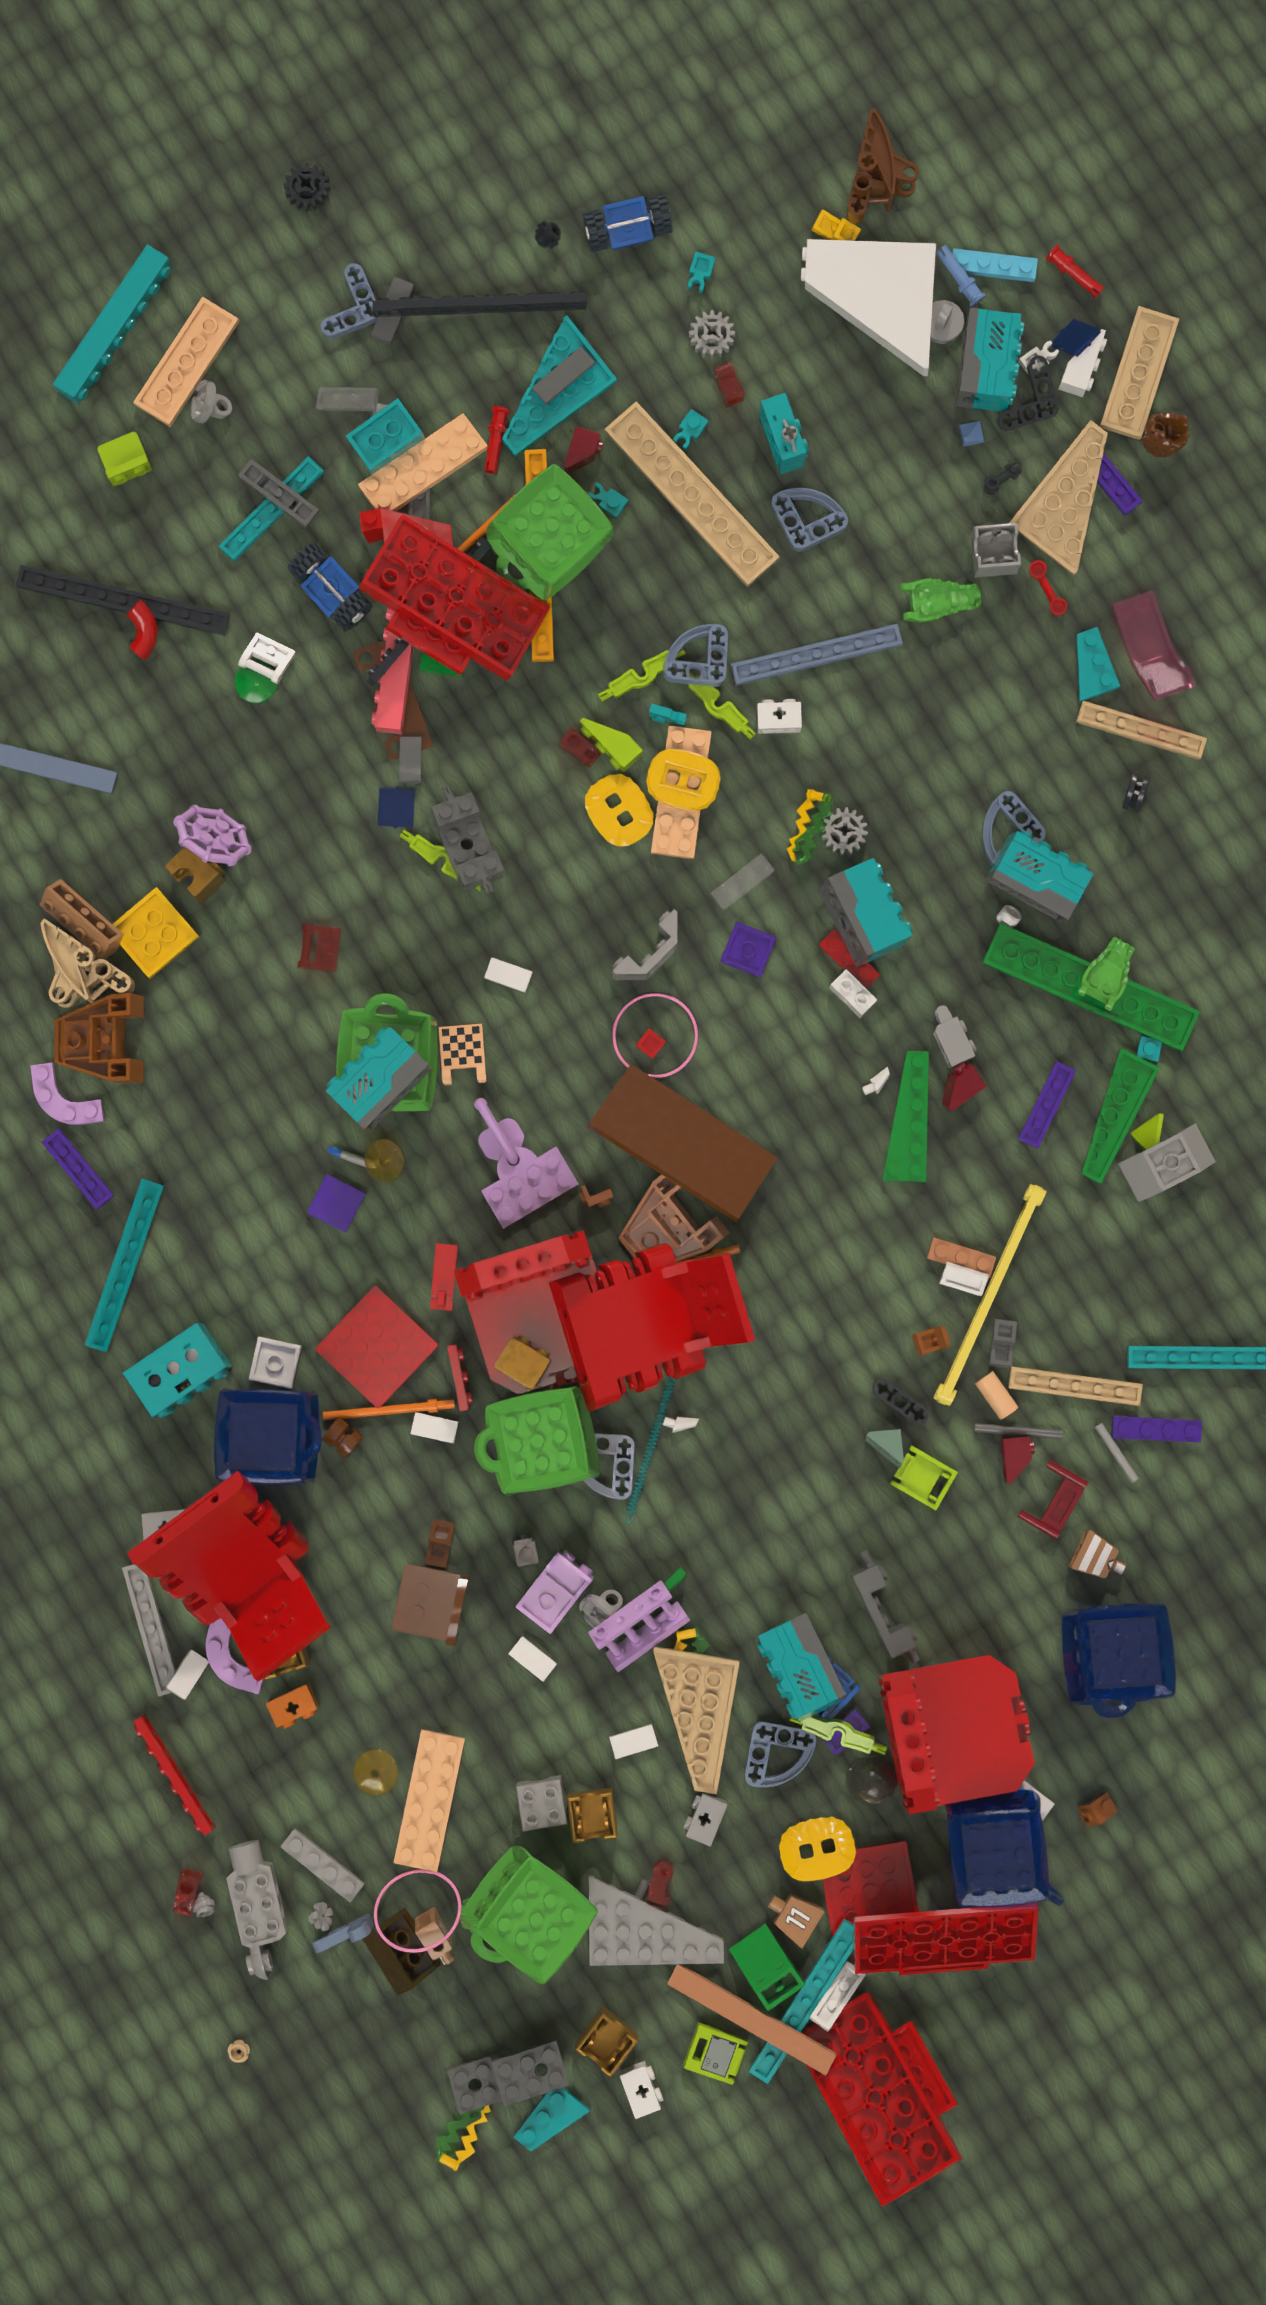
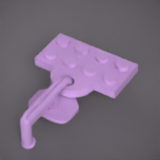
M483 1098L476 1099L474 1106L479 1110L489 1127L480 1134L478 1139L479 1145L486 1157L498 1160L497 1173L500 1179L481 1190L503 1228L578 1185L557 1146L537 1157L531 1150L522 1147L524 1134L515 1120L507 1118L497 1123L487 1106V1101Z

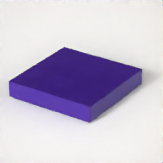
M736 921L720 962L761 978L777 937Z
M326 1174L307 1213L346 1233L366 1194Z

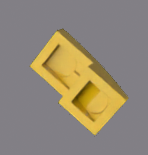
M823 209L811 231L828 240L855 241L861 230L846 219L842 218L839 220Z

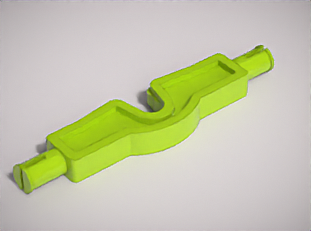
M683 648L679 651L675 660L686 654ZM669 650L642 663L646 673L644 677H639L634 669H629L619 678L610 682L608 689L598 693L601 702L611 696L618 698L633 688L640 689L650 685L657 675L663 672L664 662Z
M689 671V675H690L692 678H695V679H696V678H699V677H700V675H697V676L695 677V676ZM688 684L689 689L703 701L704 707L710 715L724 720L735 732L744 733L749 740L753 739L757 734L747 725L748 720L730 701H727L720 707L714 705L715 701L720 697V692L716 688Z
M405 829L402 831L403 834H400V838L410 843V849L418 853L429 864H435L440 857L446 858L441 870L444 874L457 880L443 846H434L418 834L413 836ZM479 886V887H477V888H475V889H477L478 891H480V890H481V887Z
M813 1715L801 1722L797 1718L792 1719V1717L789 1720L801 1724L802 1730L815 1734L827 1741L832 1739L835 1731H840L842 1733L840 1743L843 1747L856 1749L868 1754L873 1750L884 1755L887 1749L886 1745L874 1742V1736L857 1731L849 1723L840 1719L827 1720Z

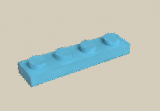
M953 248L952 254L966 274L1027 282L1035 281L1038 258Z

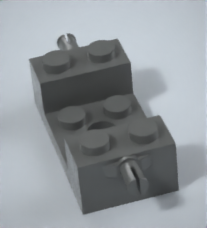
M448 785L446 788H441L446 800L443 803L432 806L430 816L462 892L482 886L485 895H489V892L490 894L494 892L490 882L503 878V865L497 851L493 852L479 819L480 811L472 792L454 797ZM469 840L472 842L473 847L470 850H465L461 847V842Z
M868 1550L859 1553L865 1566L849 1574L888 1655L894 1658L907 1652L911 1663L919 1661L920 1658L915 1651L916 1646L914 1643L917 1638L910 1626L906 1627L903 1623L890 1628L891 1625L884 1613L880 1614L878 1610L881 1604L877 1596L872 1592L887 1586L884 1580L888 1579L883 1567L877 1566L872 1561Z

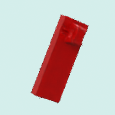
M436 1243L430 1309L453 1310L454 1270H456L458 1245Z

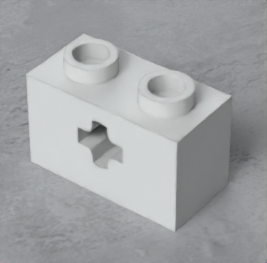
M785 699L780 703H774V700H763L761 703H757L758 734L801 732V702H796L795 699ZM777 712H780L782 719H778L776 716Z
M847 969L829 987L859 1018L877 1001Z
M642 2061L620 2070V2078L635 2119L661 2110L660 2102L663 2101V2097L659 2087L656 2089L652 2080H655V2075L651 2066L647 2067L646 2062ZM639 2085H642L644 2088H646L645 2093H642V2091L639 2090Z

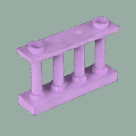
M661 1580L588 1632L599 1650L604 1646L609 1648L606 1655L618 1672L690 1621L678 1601L672 1605L668 1602L672 1596ZM661 1606L664 1611L652 1618L650 1613ZM643 1619L646 1624L634 1631L632 1626ZM622 1633L628 1636L618 1644L614 1642V1639Z

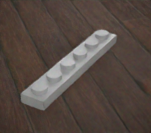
M135 1564L123 1567L122 1570L158 1697L172 1693L165 1687L176 1672L150 1577Z

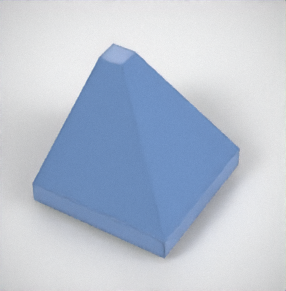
M980 421L959 425L963 447L984 443Z

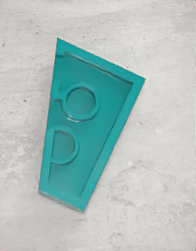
M1095 627L1077 634L1076 654L1078 662L1079 703L1119 689L1120 684L1098 628Z
M564 2087L547 2092L516 2131L513 2138L528 2150L533 2151L590 2112V2108Z

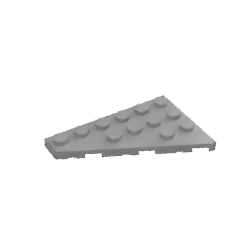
M589 1876V1901L598 1910L596 1917L589 1927L590 1966L724 1963L723 1938L710 1934L705 1929L698 1928L684 1919L669 1912L667 1913L655 1905L652 1906L626 1891H621L611 1884L596 1879L594 1876Z

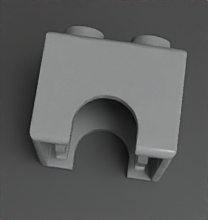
M1017 523L974 526L970 536L974 578L1017 574L1021 567V556L1017 550Z
M561 1775L551 1776L539 1781L526 1780L517 1782L516 1791L523 1832L567 1825L568 1816Z

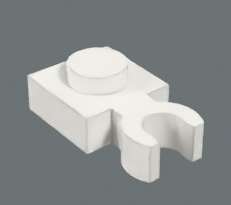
M1051 341L1046 342L1041 351L1036 346L1019 359L1018 362L1027 374V363L1030 358L1040 355L1046 358V360H1052L1057 357L1058 349L1053 353L1047 350L1052 345ZM1035 360V364L1032 365L1033 369H1037L1039 373L1042 363H1038Z

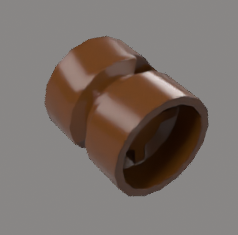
M339 1417L325 1433L322 1441L330 1447H337L336 1452L347 1459L364 1436L355 1429L350 1430L349 1424Z

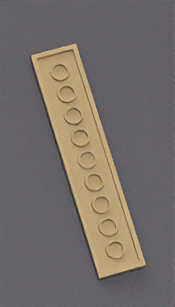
M637 401L604 429L611 440L747 587L779 560L780 556Z

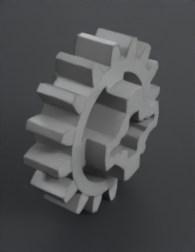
M711 310L710 315L702 312V318L696 316V324L691 323L690 329L692 331H689V338H692L690 345H696L695 352L697 353L701 350L702 357H705L708 353L711 359H713L716 353L719 357H722V351L728 353L729 346L734 344L732 338H735V331H732L734 324H728L729 317L727 316L723 319L722 312L714 315L713 310ZM699 329L701 330V334H702L700 340H699V337H698V331H699ZM724 329H725V332H726V338H725V339L723 338V335H722Z
M847 807L842 813L837 808L836 815L830 812L828 814L830 820L824 819L823 823L826 826L821 827L820 830L825 833L821 840L828 841L825 847L832 846V853L840 850L841 856H843L844 851L851 855L853 848L859 851V843L864 844L866 841L862 837L868 835V832L863 830L867 827V823H861L863 816L856 817V810L848 813ZM841 818L840 823H838L837 825L833 824L832 826V823L834 821ZM850 820H852L857 825V827H854L850 823ZM842 827L846 828V836L842 835ZM831 836H834L839 841V844ZM851 838H857L853 843L847 845Z

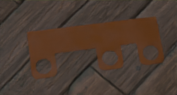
M386 641L363 647L354 652V658L359 670L364 671L372 668L375 663L378 666L382 663L380 661L381 649H385ZM362 652H370L372 654L373 660L369 665L360 663L359 656ZM410 680L403 734L391 737L385 741L388 755L393 760L398 759L399 754L393 753L390 745L393 741H400V737H422V750L433 747ZM378 704L373 707V711L377 712Z

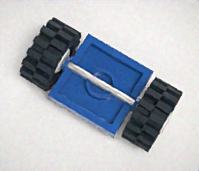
M665 194L647 197L649 213H647L644 196L602 206L605 223L600 209L583 213L591 252L609 248L606 233H608L612 251L653 241L650 222L656 237L672 233L671 214Z
M317 543L307 545L305 549H301L300 553L296 554L295 558L290 561L288 570L299 582L303 583L300 587L344 631L351 630L353 626H357V623L361 622L367 616V613L371 611L372 604L359 591V585L332 556L328 558V555Z

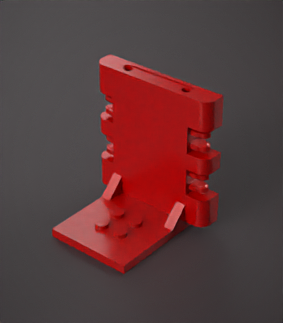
M663 1243L635 1252L636 1258L632 1260L635 1276L629 1263L626 1261L612 1260L598 1265L599 1271L595 1273L598 1289L593 1277L589 1274L584 1276L582 1273H574L549 1282L587 1411H593L619 1401L621 1395L626 1393L624 1376L630 1390H635L636 1393L644 1392L657 1387L658 1381L663 1379L660 1363L668 1377L672 1376L673 1379H678L703 1370L706 1367V1360L702 1349L713 1346L749 1343L755 1340L729 1253L676 1262L672 1248L667 1243Z
M237 1471L127 1552L131 1562L148 1577L161 1578L158 1581L162 1589L172 1598H184L182 1602L186 1610L203 1625H210L221 1618L229 1628L253 1678L259 1682L328 1631L331 1626L296 1563L309 1549L306 1537L290 1521L280 1525V1514L268 1499L262 1504H258V1494L254 1486Z

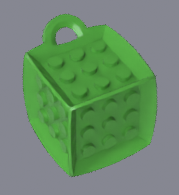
M552 464L525 485L489 523L486 536L491 547L499 556L496 563L497 574L522 590L530 589L542 600H548L573 580L597 556L603 547L610 542L613 537V526L591 497L565 471L556 464ZM509 562L513 563L523 574L524 577L522 579L511 577L508 572Z
M378 994L371 997L367 1001L365 1008L344 1010L342 1012L338 1037L336 1076L340 1078L345 1073L343 1070L345 1065L351 1060L356 1062L361 1057L359 1052L365 1045L369 1044L372 1046L377 1041L375 1036L381 1029L385 1028L387 1030L391 1027L432 1069L391 1111L431 1110L437 1074V1020L432 1015L410 1011L407 1004L401 998L392 994ZM382 1005H389L395 1008L397 1015L377 1014L376 1010Z
M578 1386L526 1394L489 1404L485 1408L486 1429L478 1434L474 1444V1452L480 1466L486 1471L495 1473L501 1491L506 1496H512L519 1492L564 1486L599 1476V1461L594 1429L581 1388ZM491 1439H494L498 1460H492L487 1455L486 1445Z
M512 1846L498 1860L476 1888L461 1912L460 1920L464 1926L473 1932L471 1946L477 1955L495 1963L508 1960L527 1974L534 1982L545 1984L575 1950L592 1924L598 1910L575 1887L552 1869L532 1857L525 1848ZM483 1939L496 1951L487 1949L483 1944Z

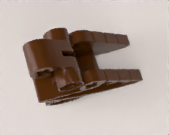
M870 109L858 158V167L848 202L846 217L852 224H859L864 221L868 203L884 204L886 211L890 212L894 196L909 197L914 193L916 188L915 181L919 175V169L916 164L896 154L891 146L884 122L875 109ZM911 168L914 170L915 175L909 177L903 171ZM901 183H910L912 189L910 191H903L900 185Z

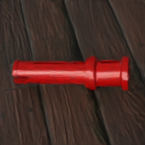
M1058 244L1047 255L1045 259L1047 262L1051 261L1057 266L1061 274L1067 273L1093 295L1095 299L1103 291L1104 287L1076 265L1074 258L1066 255Z
M493 406L491 408L493 413L491 424L488 425L490 438L483 470L489 474H497L502 438L507 430V416L510 415L509 409Z

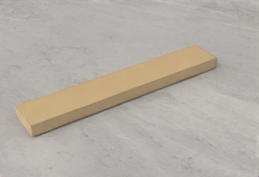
M1082 701L1076 723L1198 760L1202 757L1207 738L1086 701Z
M1011 1367L1008 1388L1140 1406L1143 1384Z

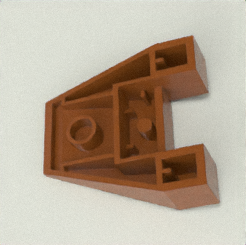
M132 993L111 994L55 1019L54 1063L112 1082L123 1084L144 1083V1061L131 1058L125 1059V1019L144 1018V996Z

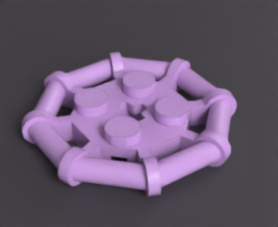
M191 805L186 812L174 818L173 823L177 827L179 844L199 856L204 863L209 861L235 866L238 860L251 853L252 847L248 843L246 827L225 814L223 809L215 810ZM192 818L195 822L192 824L187 821ZM234 837H238L240 843L235 842Z

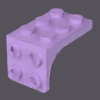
M558 1550L516 1605L517 1609L549 1634L553 1632L594 1578L591 1575L593 1571L583 1563L581 1566L575 1563V1557L566 1550L563 1553Z

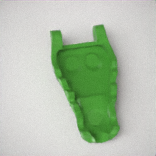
M932 578L900 584L901 592L909 593L911 612L903 613V620L909 622H930L963 610L976 609L981 604V592L977 584L959 585L957 582H943L941 579Z
M1114 937L1107 948L1086 969L1079 985L1078 994L1081 996L1088 994L1105 1003L1104 1008L1106 1010H1112L1126 988L1127 974L1130 969L1129 960L1135 948Z

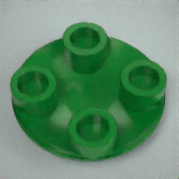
M255 660V662L274 671L269 664ZM240 667L235 675L236 691L248 702L265 703L276 691L277 684L271 682L270 678L247 667Z

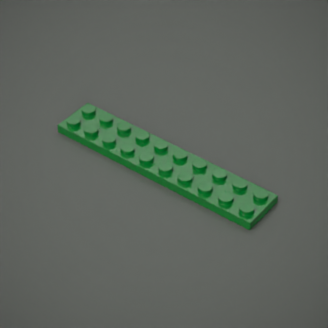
M1002 923L999 924L982 962L986 966L1148 1038L1160 1041L1162 1044L1180 1052L1183 1051L1200 1013L1196 1009L1130 980L1127 981L1126 988L1120 999L1115 1003L1112 1010L1108 1011L1104 1008L1105 1003L1088 994L1084 996L1078 994L1082 976L1091 964L1090 962Z

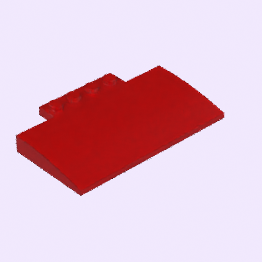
M404 514L400 516L358 587L361 591L395 611L386 630L459 675L463 673L469 660L472 659L506 681L513 675L550 609L548 605Z
M1038 1903L854 1917L853 1960L855 1974L898 1971L900 1976L988 1969V1964L1035 1960Z
M865 1992L846 2004L828 2032L817 2024L802 2032V2034L837 2053L826 2075L808 2065L807 2067L882 2207L963 2159L940 2118L941 2115L959 2104L913 2021L906 2023L893 2032L873 1994Z

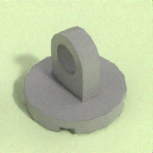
M935 301L932 303L930 340L939 344L956 340L961 334L964 325V316L961 309L950 301Z
M206 379L202 380L196 387V391H198L197 397L194 396L192 398V419L203 424L209 416L218 419L226 418L232 411L231 402L226 397L216 394L214 382ZM217 403L222 404L225 411L219 410Z
M606 1590L600 1597L593 1594L587 1595L580 1602L579 1608L580 1611H584L583 1617L586 1622L595 1628L620 1609L623 1599L619 1592ZM613 1598L616 1601V1605H610L605 1599Z

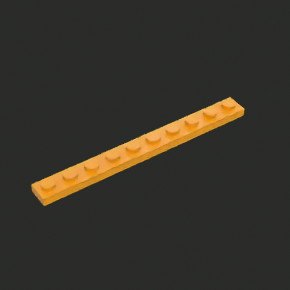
M546 449L525 450L527 485L547 468ZM530 590V595L550 607L531 641L532 662L554 661L552 597L548 600H542Z

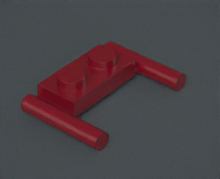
M1049 1460L1045 1467L1062 1476L1064 1480H1062L1041 1520L1022 1509L1017 1517L1052 1538L1057 1539L1088 1485V1481Z

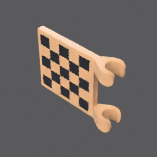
M482 1024L439 1027L442 1082L444 1086L452 1085L451 1070L476 1068L478 1082L485 1083L487 1079Z

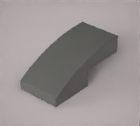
M400 737V783H421L422 737Z
M995 1319L989 1366L1011 1369L1017 1322Z

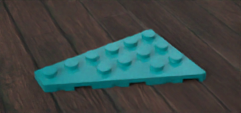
M567 315L563 317V321L557 333H555L551 345L548 347L536 374H534L530 386L520 402L515 416H513L509 428L502 438V442L515 458L617 383L616 377ZM582 347L595 362V365L546 406L534 393L532 387L577 349Z

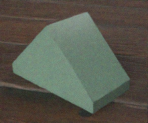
M901 1429L869 1432L866 1435L865 1441L898 1468H901L904 1461Z

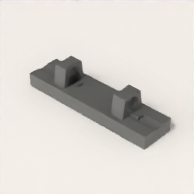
M252 459L249 460L238 474L239 479L306 529L320 513L318 508ZM296 501V507L291 510L290 507Z

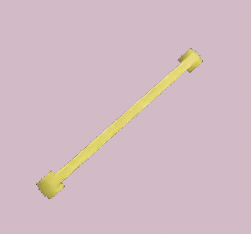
M1029 1184L1024 1194L1023 1200L1026 1202L949 1374L944 1384L940 1383L934 1394L933 1399L937 1400L938 1403L950 1406L957 1392L954 1387L1031 1215L1035 1207L1040 1206L1045 1197L1046 1191L1042 1187Z

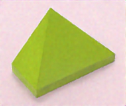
M1159 1113L1131 1132V1135L1143 1151L1160 1142L1164 1114Z

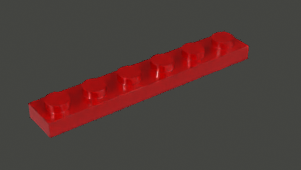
M144 1714L133 1721L135 1723V1732L140 1738L143 1737L147 1743V1751L158 1760L159 1764L157 1765L160 1772L164 1776L167 1775L170 1779L169 1785L176 1795L179 1794L183 1800L181 1802L183 1809L186 1813H191L195 1819L193 1824L197 1831L203 1832L204 1836L213 1831L215 1825L147 1716Z

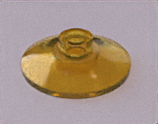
M387 1139L374 1141L365 1153L366 1169L370 1176L378 1182L388 1183L396 1180L401 1175L404 1167V1158L400 1148L394 1142Z
M370 1750L363 1753L356 1761L353 1771L354 1780L357 1786L365 1793L380 1795L386 1793L394 1786L398 1777V1767L394 1758L387 1752ZM374 1769L379 1772V1776L373 1777L371 1775V1771Z

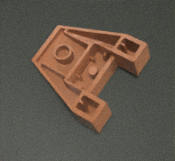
M660 1175L652 1182L620 1234L619 1240L633 1258H636L635 1252L667 1243L672 1248L677 1262L708 1251L729 1235L730 1232L717 1216L700 1228L674 1196L682 1187L665 1176Z

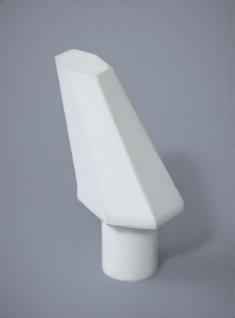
M888 1067L870 1079V1084L862 1087L865 1095L874 1091L877 1094L880 1092L890 1076Z
M665 1417L663 1425L673 1428L672 1432L674 1433L696 1427L699 1419L677 1417L674 1420Z

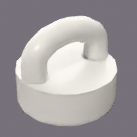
M1004 905L997 915L999 924L1002 923L1011 928L1021 920L1020 912L1011 905Z

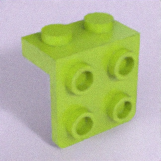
M136 432L128 433L98 446V453L113 487L152 471V467Z

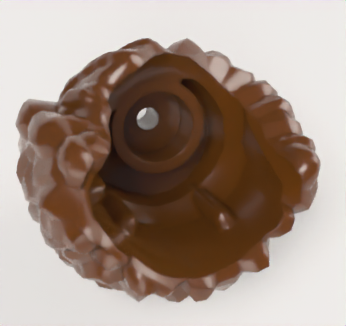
M1170 412L1153 414L1145 425V436L1141 438V442L1144 444L1147 452H1150L1154 457L1166 458L1181 450L1187 444L1190 434L1187 433L1189 431L1187 416Z

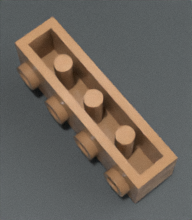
M60 879L45 889L40 906L95 955L105 960L117 952L124 934L71 887Z

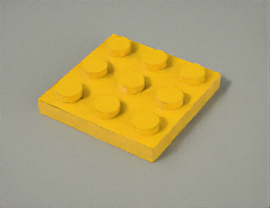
M157 887L112 924L124 934L120 943L122 948L149 979L199 938L198 934Z

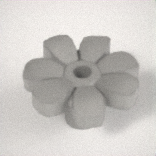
M325 1902L314 1904L315 1912L309 1915V1922L311 1924L314 1923L316 1929L321 1928L322 1931L329 1930V1926L332 1925V1919L329 1917L333 1915L332 1909H327Z

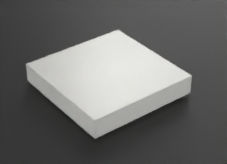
M258 1337L249 1380L292 1389L302 1346Z

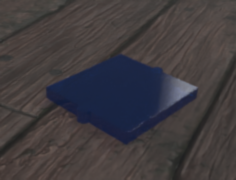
M1073 319L1064 329L1060 330V334L1052 341L1051 346L1078 357L1088 346H1091L1092 341L1101 331L1096 327Z
M395 787V789L379 788L377 825L391 826L394 829L398 827H413L415 789H399V787Z

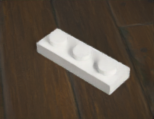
M847 1961L809 2019L828 2032L866 1974H855L854 1965Z

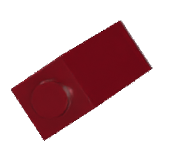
M575 427L564 464V471L568 475L595 461L596 455L601 454L604 443L601 441V433Z
M967 1061L959 1063L948 1074L942 1105L951 1112L987 1087L973 1065Z
M1030 1437L1000 1439L1004 1483H1012L1031 1461V1454H1035L1034 1442L1030 1441Z

